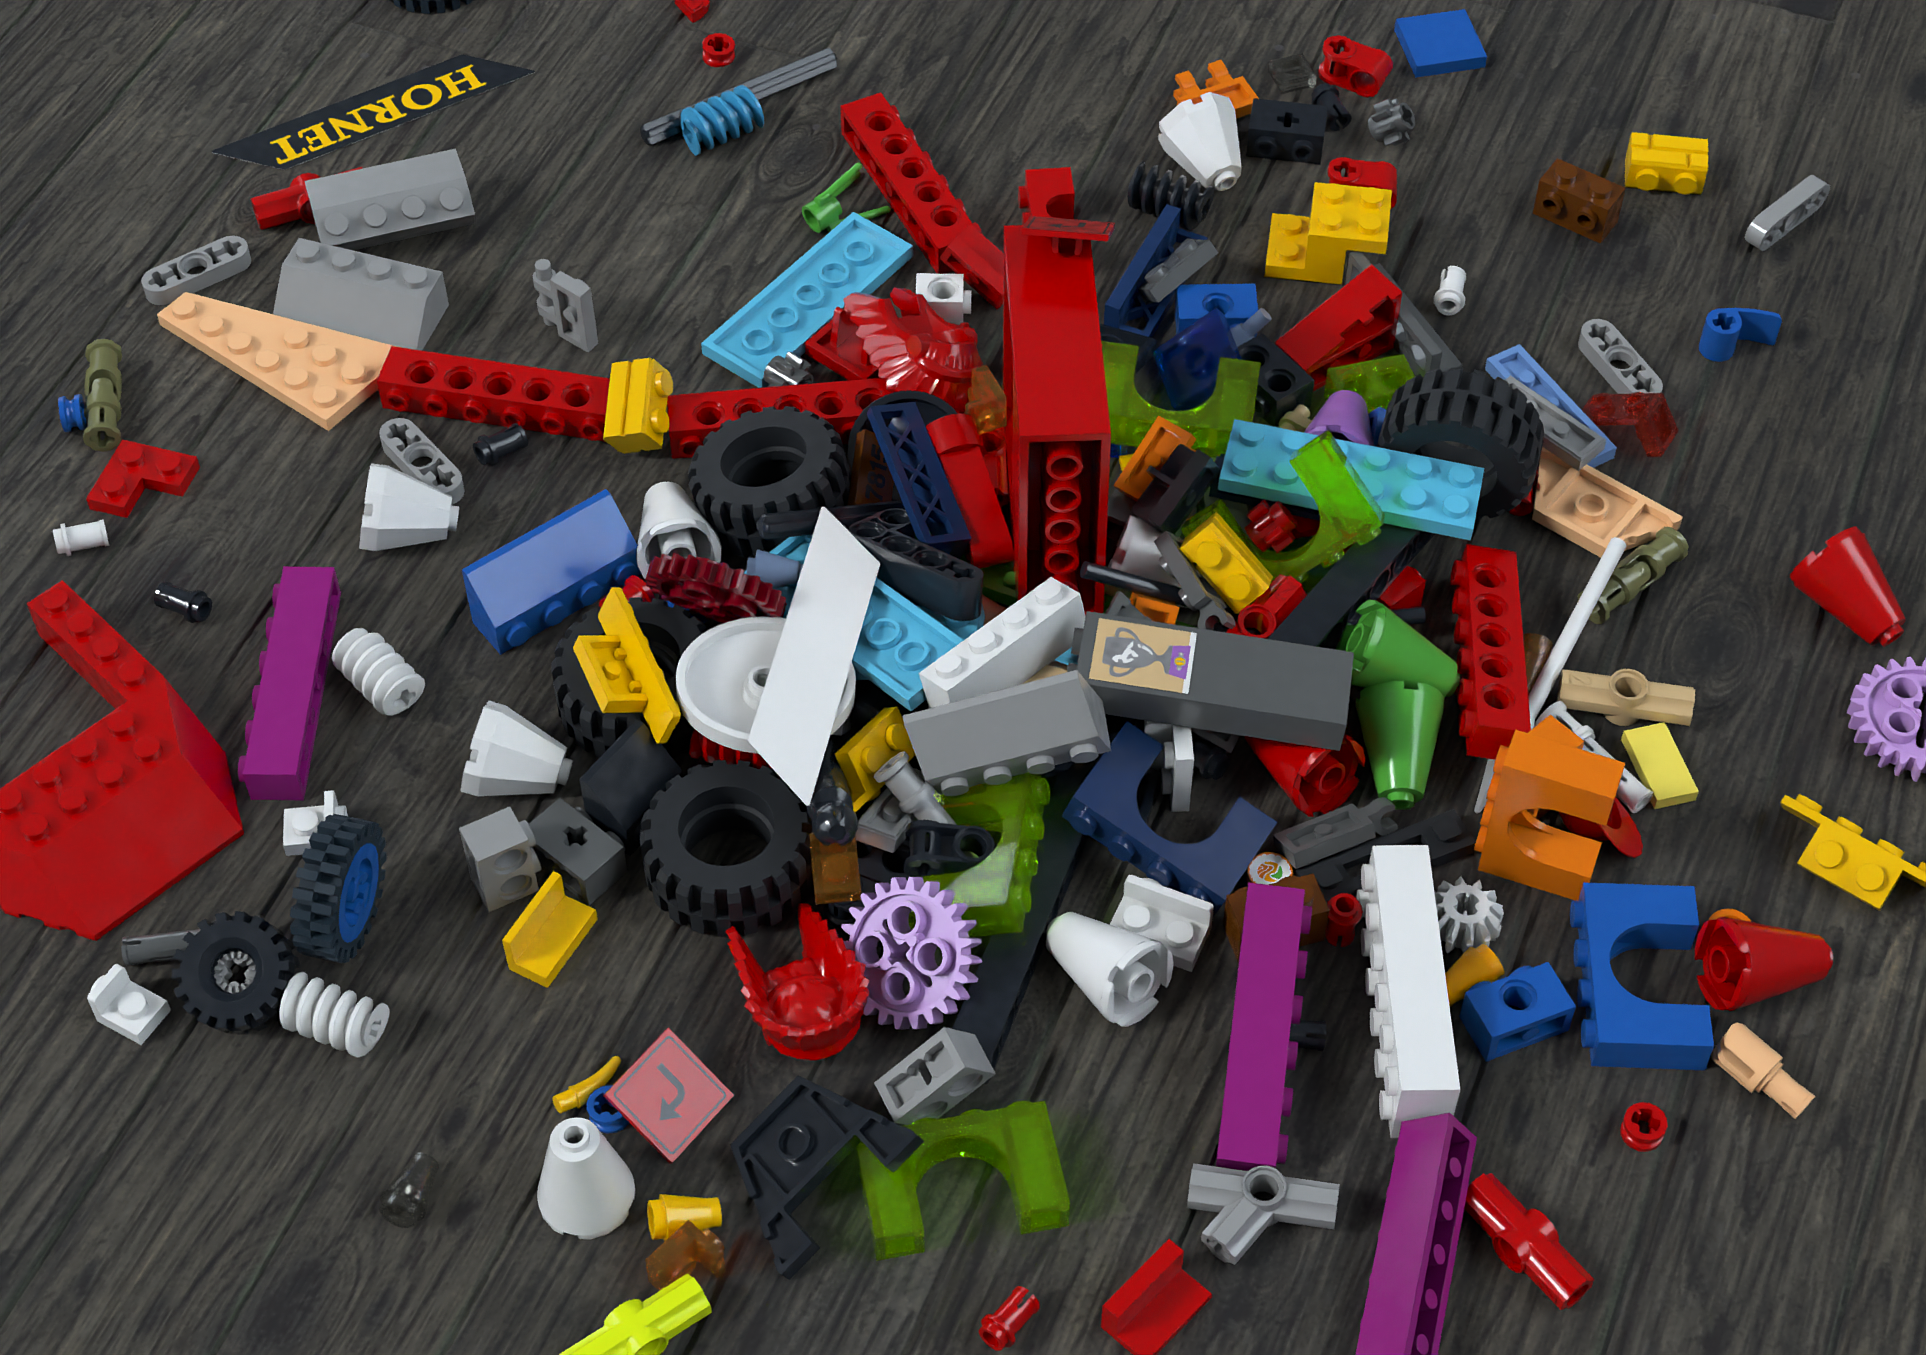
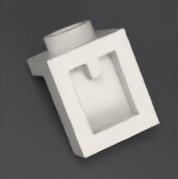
M334 790L324 792V805L284 809L283 847L286 856L301 855L305 848L311 849L309 839L313 832L318 833L317 826L321 821H325L326 816L333 814L348 816L346 806H338Z
M115 964L106 975L99 977L95 981L87 997L98 1022L140 1045L144 1043L171 1011L167 1000L130 981L126 969L119 964Z

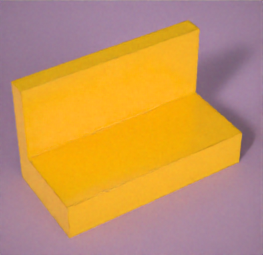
M554 871L551 873L502 939L509 970L546 988L550 986L597 921L596 909L565 895L561 874Z

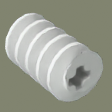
M354 628L338 641L333 650L332 661L334 666L343 673L346 679L353 683L358 691L363 693V696L381 714L391 716L399 714L413 705L423 693L425 687L424 679L419 674H415L414 668L405 663L404 658L395 653L394 648L390 644L385 643L384 638L379 633H368L364 628Z
M305 972L296 973L287 984L281 1000L279 1014L282 1027L292 1032L298 1030L300 1035L307 1038L314 1037L317 1042L324 1045L330 1043L337 1050H347L350 1055L357 1058L365 1056L379 1041L388 1022L390 1012L388 1005L380 1003L372 1012L373 999L365 996L356 1004L357 995L354 991L348 990L340 997V986L332 983L324 990V980L315 977L308 983V975Z

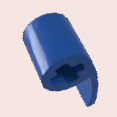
M1719 308L1712 310L1708 313L1698 345L1699 351L1702 356L1709 360L1722 362L1733 356L1738 339L1775 345L1782 319L1777 313L1758 309Z

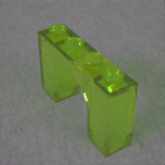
M1101 341L1111 443L1138 447L1159 415L1193 434L1196 441L1191 447L1192 449H1199L1206 455L1216 458L1220 454H1226L1234 419L1248 422L1253 421L1260 362L1220 357L1216 387L1211 398L1203 405L1191 410L1169 411L1146 402L1135 388L1139 346Z
M1327 430L1292 452L1289 460L1314 498L1320 514V527L1315 536L1304 546L1288 552L1277 553L1269 550L1262 552L1246 536L1221 498L1185 520L1181 531L1186 537L1210 516L1218 512L1273 576L1271 583L1279 574L1292 576L1302 583L1309 577L1307 571L1319 564L1323 568L1334 564L1344 556L1343 549L1357 541L1361 546L1377 537L1381 533L1379 527L1384 523L1385 514L1331 432Z
M1027 772L1011 776L1012 779L1004 784L988 785L984 783L969 787L966 793L957 796L940 795L936 790L933 794L957 825L978 826L986 831L1002 833L1000 842L995 850L978 865L957 873L923 876L924 883L926 881L940 882L939 892L942 890H953L955 892L951 905L955 903L967 904L968 907L961 916L962 920H976L977 923L968 931L969 937L1016 933L1023 930L1025 913L1031 909L1032 876L1037 874L1038 870L1036 856L1038 840H1042L1044 836L1042 820L1044 806L1048 805L1050 801L1049 784L1045 778H1041L1040 774ZM911 910L908 917L909 926L912 930L916 924V916L913 910Z
M1017 1101L1006 1108L989 1111L972 1109L955 1117L938 1120L927 1117L919 1119L912 1124L904 1125V1127L918 1134L924 1142L894 1173L887 1169L862 1141L855 1147L856 1161L876 1261L925 1252L924 1226L916 1193L917 1186L930 1168L941 1161L954 1157L977 1158L991 1164L1002 1173L1011 1190L1021 1235L1069 1226L1070 1201L1045 1101L1034 1103Z

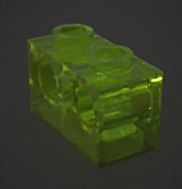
M1404 354L1328 368L1324 397L1327 401L1337 391L1350 390L1363 397L1367 404L1368 413L1378 407L1387 410L1395 391L1415 376Z

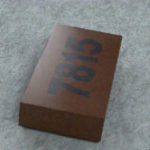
M864 429L857 433L847 506L891 501L894 480L875 433Z

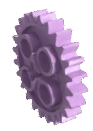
M1907 657L1903 667L1894 659H1890L1886 669L1878 664L1875 665L1871 675L1864 673L1859 685L1855 686L1847 710V714L1851 715L1848 728L1857 730L1854 738L1855 743H1868L1864 752L1865 756L1875 754L1881 756L1878 767L1882 768L1892 763L1895 765V776L1901 775L1906 769L1911 771L1913 781L1917 782L1921 773H1926V705L1923 715L1919 709L1923 699L1922 691L1926 693V658L1922 666H1916L1914 660L1911 657ZM1921 721V727L1924 731L1920 738L1921 746L1919 748L1916 745V736Z
M894 877L891 879V884L876 883V894H861L865 908L850 907L849 911L856 919L855 923L842 924L841 926L850 935L849 941H844L846 949L855 951L856 961L866 964L864 976L870 981L867 987L869 996L863 1014L868 1016L879 1013L878 1024L880 1025L892 1024L894 1022L895 1029H909L910 1025L913 1029L927 1028L928 1022L929 1024H940L943 1022V1013L956 1014L958 1012L954 999L968 1000L970 998V995L963 987L964 983H975L978 981V978L969 971L970 965L982 963L981 958L971 955V948L981 944V939L969 938L968 931L977 924L976 920H962L961 916L966 911L967 904L955 903L951 905L955 892L953 890H942L939 892L940 882L926 881L924 883L923 877H909L908 881L905 877ZM911 910L914 911L916 916V924L913 930L908 922ZM879 940H881L884 949L881 959L878 957L876 950ZM937 947L941 949L943 956L940 966L936 964L934 956ZM905 976L910 982V990L907 996L902 988Z

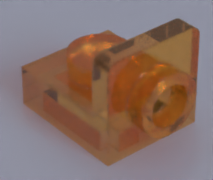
M987 365L972 369V387L968 388L969 402L965 405V414L974 417L980 434L1007 426L1006 395Z
M813 832L810 833L815 903L825 904L862 900L856 835L844 847H838V843H832L828 847L817 840Z
M688 1220L645 1259L648 1281L660 1291L687 1273L691 1275L697 1261L719 1278L725 1272L723 1253L725 1248L713 1232L706 1228L700 1231Z

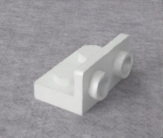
M1144 720V733L1164 745L1151 767L1160 770L1162 795L1170 794L1171 812L1189 811L1194 766L1191 727Z
M1128 875L1124 883V896L1110 925L1161 942L1172 952L1174 966L1192 972L1210 933L1214 906L1204 900L1164 887L1153 879Z

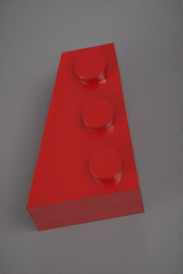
M1371 264L1275 341V345L1314 379V392L1394 348L1403 292Z

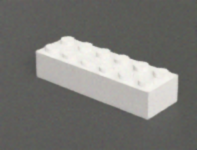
M1428 845L1372 846L1369 864H1362V890H1357L1356 897L1362 905V917L1366 919V928L1361 930V951L1363 956H1370L1371 968H1366L1365 973L1367 996H1374L1376 1007L1370 1010L1371 1036H1379L1380 1049H1375V1074L1377 1078H1384L1385 1091H1380L1379 1111L1381 1120H1389L1390 1138L1399 1137L1402 1121L1444 1113H1451L1454 1116L1460 1093Z

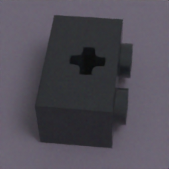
M1253 98L1246 157L1321 165L1328 106Z

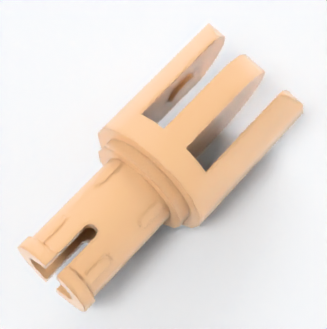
M1737 1022L1731 1025L1711 1053L1712 1060L1749 1092L1757 1091L1759 1093L1762 1090L1782 1106L1794 1119L1815 1098V1095L1797 1083L1782 1069L1784 1064L1781 1063L1783 1057L1744 1024Z

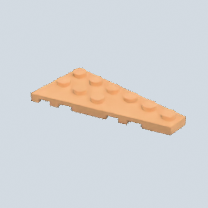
M188 292L183 293L157 314L162 327L328 431L378 390L377 378L389 350L393 346Z

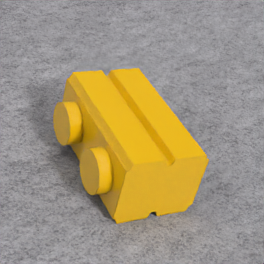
M1631 133L1625 158V187L1638 188L1644 191L1659 190L1678 192L1680 194H1702L1708 172V139Z
M643 358L633 360V362H616L611 365L603 440L621 453L662 449L663 435L669 429V417L666 407L667 397L673 392V380L670 372L655 359Z
M1218 512L1214 513L1188 534L1179 548L1191 563L1196 562V569L1235 614L1252 603L1270 587L1273 576Z

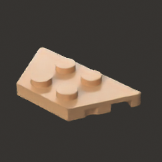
M1542 447L1532 520L1600 558L1604 554L1611 538L1622 539L1627 545L1624 550L1626 551L1655 540L1656 533L1663 527H1672L1676 531L1680 528L1683 518L1681 515L1587 464L1578 471Z

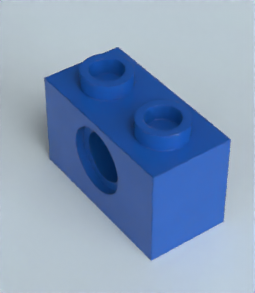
M1179 285L1176 288L1175 300L1177 346H1206L1207 340L1240 323L1244 324L1258 311L1256 285Z
M1546 962L1535 967H1520L1508 977L1492 983L1490 981H1482L1475 984L1465 992L1459 1017L1487 1062L1569 1031L1576 1005L1550 963ZM1508 1006H1517L1522 1010H1514Z

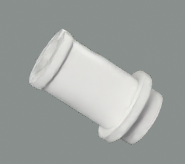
M1449 266L1448 271L1443 269L1441 273L1440 289L1434 295V304L1438 311L1444 315H1454L1465 305L1463 288L1466 281V273L1460 267Z
M104 519L65 527V523L60 524L61 528L53 529L58 554L66 553L67 556H72V551L103 545L109 546Z

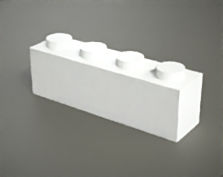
M1050 577L922 670L919 676L929 709L1021 685L1045 665L1050 664L1072 647L1075 627L1084 629L1086 615L1080 593Z

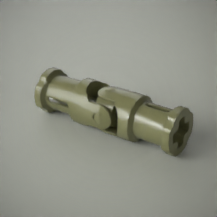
M96 339L91 344H88L85 350V356L90 365L85 372L84 392L86 401L84 416L88 420V427L84 430L83 440L85 445L95 451L102 452L112 450L121 441V433L117 429V422L120 420L122 412L120 405L122 374L118 369V363L122 360L123 352L120 345L109 339ZM101 431H105L104 440H101Z
M1663 527L1656 533L1655 540L1648 545H1640L1620 561L1597 601L1589 620L1595 624L1604 623L1609 619L1610 612L1618 605H1626L1636 597L1638 592H1642L1665 574L1666 567L1672 562H1680L1687 557L1689 546L1684 536L1672 527ZM1583 591L1578 594V596H1577V597H1578V601H1579V599H1580V597H1581Z

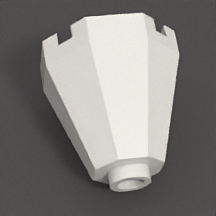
M1208 92L1200 95L1203 102L1193 104L1192 100L1188 99L1179 103L1159 122V129L1162 134L1159 133L1158 140L1163 150L1196 180L1200 181L1205 188L1212 185L1215 187V190L1224 191L1234 186L1237 178L1241 176L1242 167L1236 114L1229 97Z
M371 463L364 502L365 508L362 517L359 549L379 551L447 539L448 530L456 531L459 506H452V496L390 466Z
M488 701L487 705L483 707L470 746L472 751L470 760L466 761L461 792L475 796L554 793L557 784L566 785L573 760L565 758L566 746L506 705Z

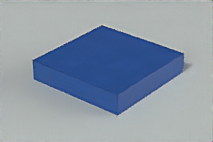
M1465 9L1396 19L1394 30L1415 78L1485 68L1487 55Z

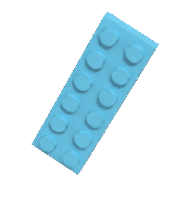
M852 212L701 343L702 354L758 388L767 387L769 384L764 381L763 375L771 359L778 355L785 358L789 351L799 357L805 353V342L833 319L835 308L840 307L844 309L843 299L854 292L869 295L873 293L913 257V245Z
M1234 419L1219 477L1218 490L1471 541L1484 468Z
M813 535L788 537L769 553L804 564ZM876 577L852 664L857 672L909 711H913L926 700L919 673L964 640ZM797 584L774 588L782 591L781 596L787 598V605L783 615L785 618H787Z

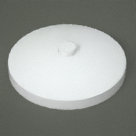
M763 616L729 621L701 634L686 648L676 670V697L683 716L695 730L722 746L743 752L758 753L748 742V737L786 618ZM852 662L831 734L846 721L854 704L856 676Z

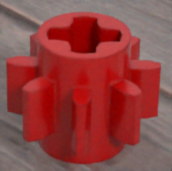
M1263 500L1247 514L1251 522L1244 529L1252 542L1262 552H1265L1272 546L1279 553L1295 539V536L1290 531L1296 528L1298 524L1290 511L1280 501L1269 506L1266 500Z

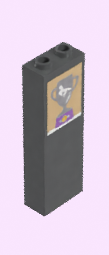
M1086 611L1084 629L1076 627L1074 629L1071 654L1079 655L1078 664H1068L1067 672L1079 671L1102 699L1105 714L1340 751L1347 725L1354 652Z

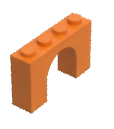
M1515 730L1510 746L1500 745L1493 767L1494 774L1486 797L1488 800L1480 822L1481 828L1474 847L1475 851L1482 853L1478 870L1572 900H1578L1583 882L1590 883L1602 842L1551 827L1536 819L1527 809L1542 808L1555 810L1606 826L1625 762Z

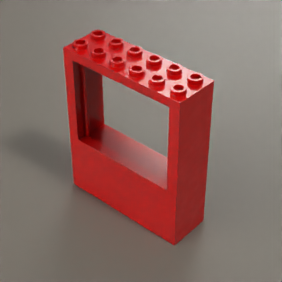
M1023 225L1004 226L1003 419L1004 432L1007 439L1006 460L1011 538L1014 549L1013 563L1016 602L1052 577L1080 593L1085 615L1086 611L1103 613L1105 584L1080 577V570L1084 561L1102 566L1106 565L1111 428L1091 240H1084L1081 253L1075 255L1076 239L1060 238V250L1055 254L1052 252V237L1021 235Z

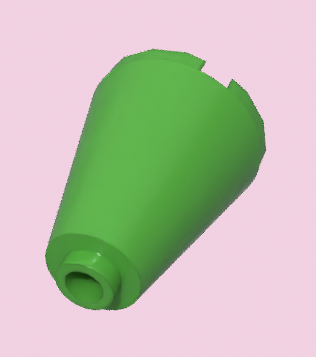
M1367 600L1360 605L1355 612L1361 614V618L1355 626L1347 623L1336 646V650L1354 652L1351 685L1366 688L1382 682L1404 681V689L1418 690L1419 682L1439 689L1444 698L1445 696L1450 697L1453 695L1460 682L1457 663L1382 603L1376 600Z
M1404 681L1377 683L1360 691V700L1356 698L1355 708L1378 797H1386L1395 805L1396 810H1406L1414 807L1415 803L1423 799L1444 711V696L1439 689L1419 682L1418 690L1404 689Z

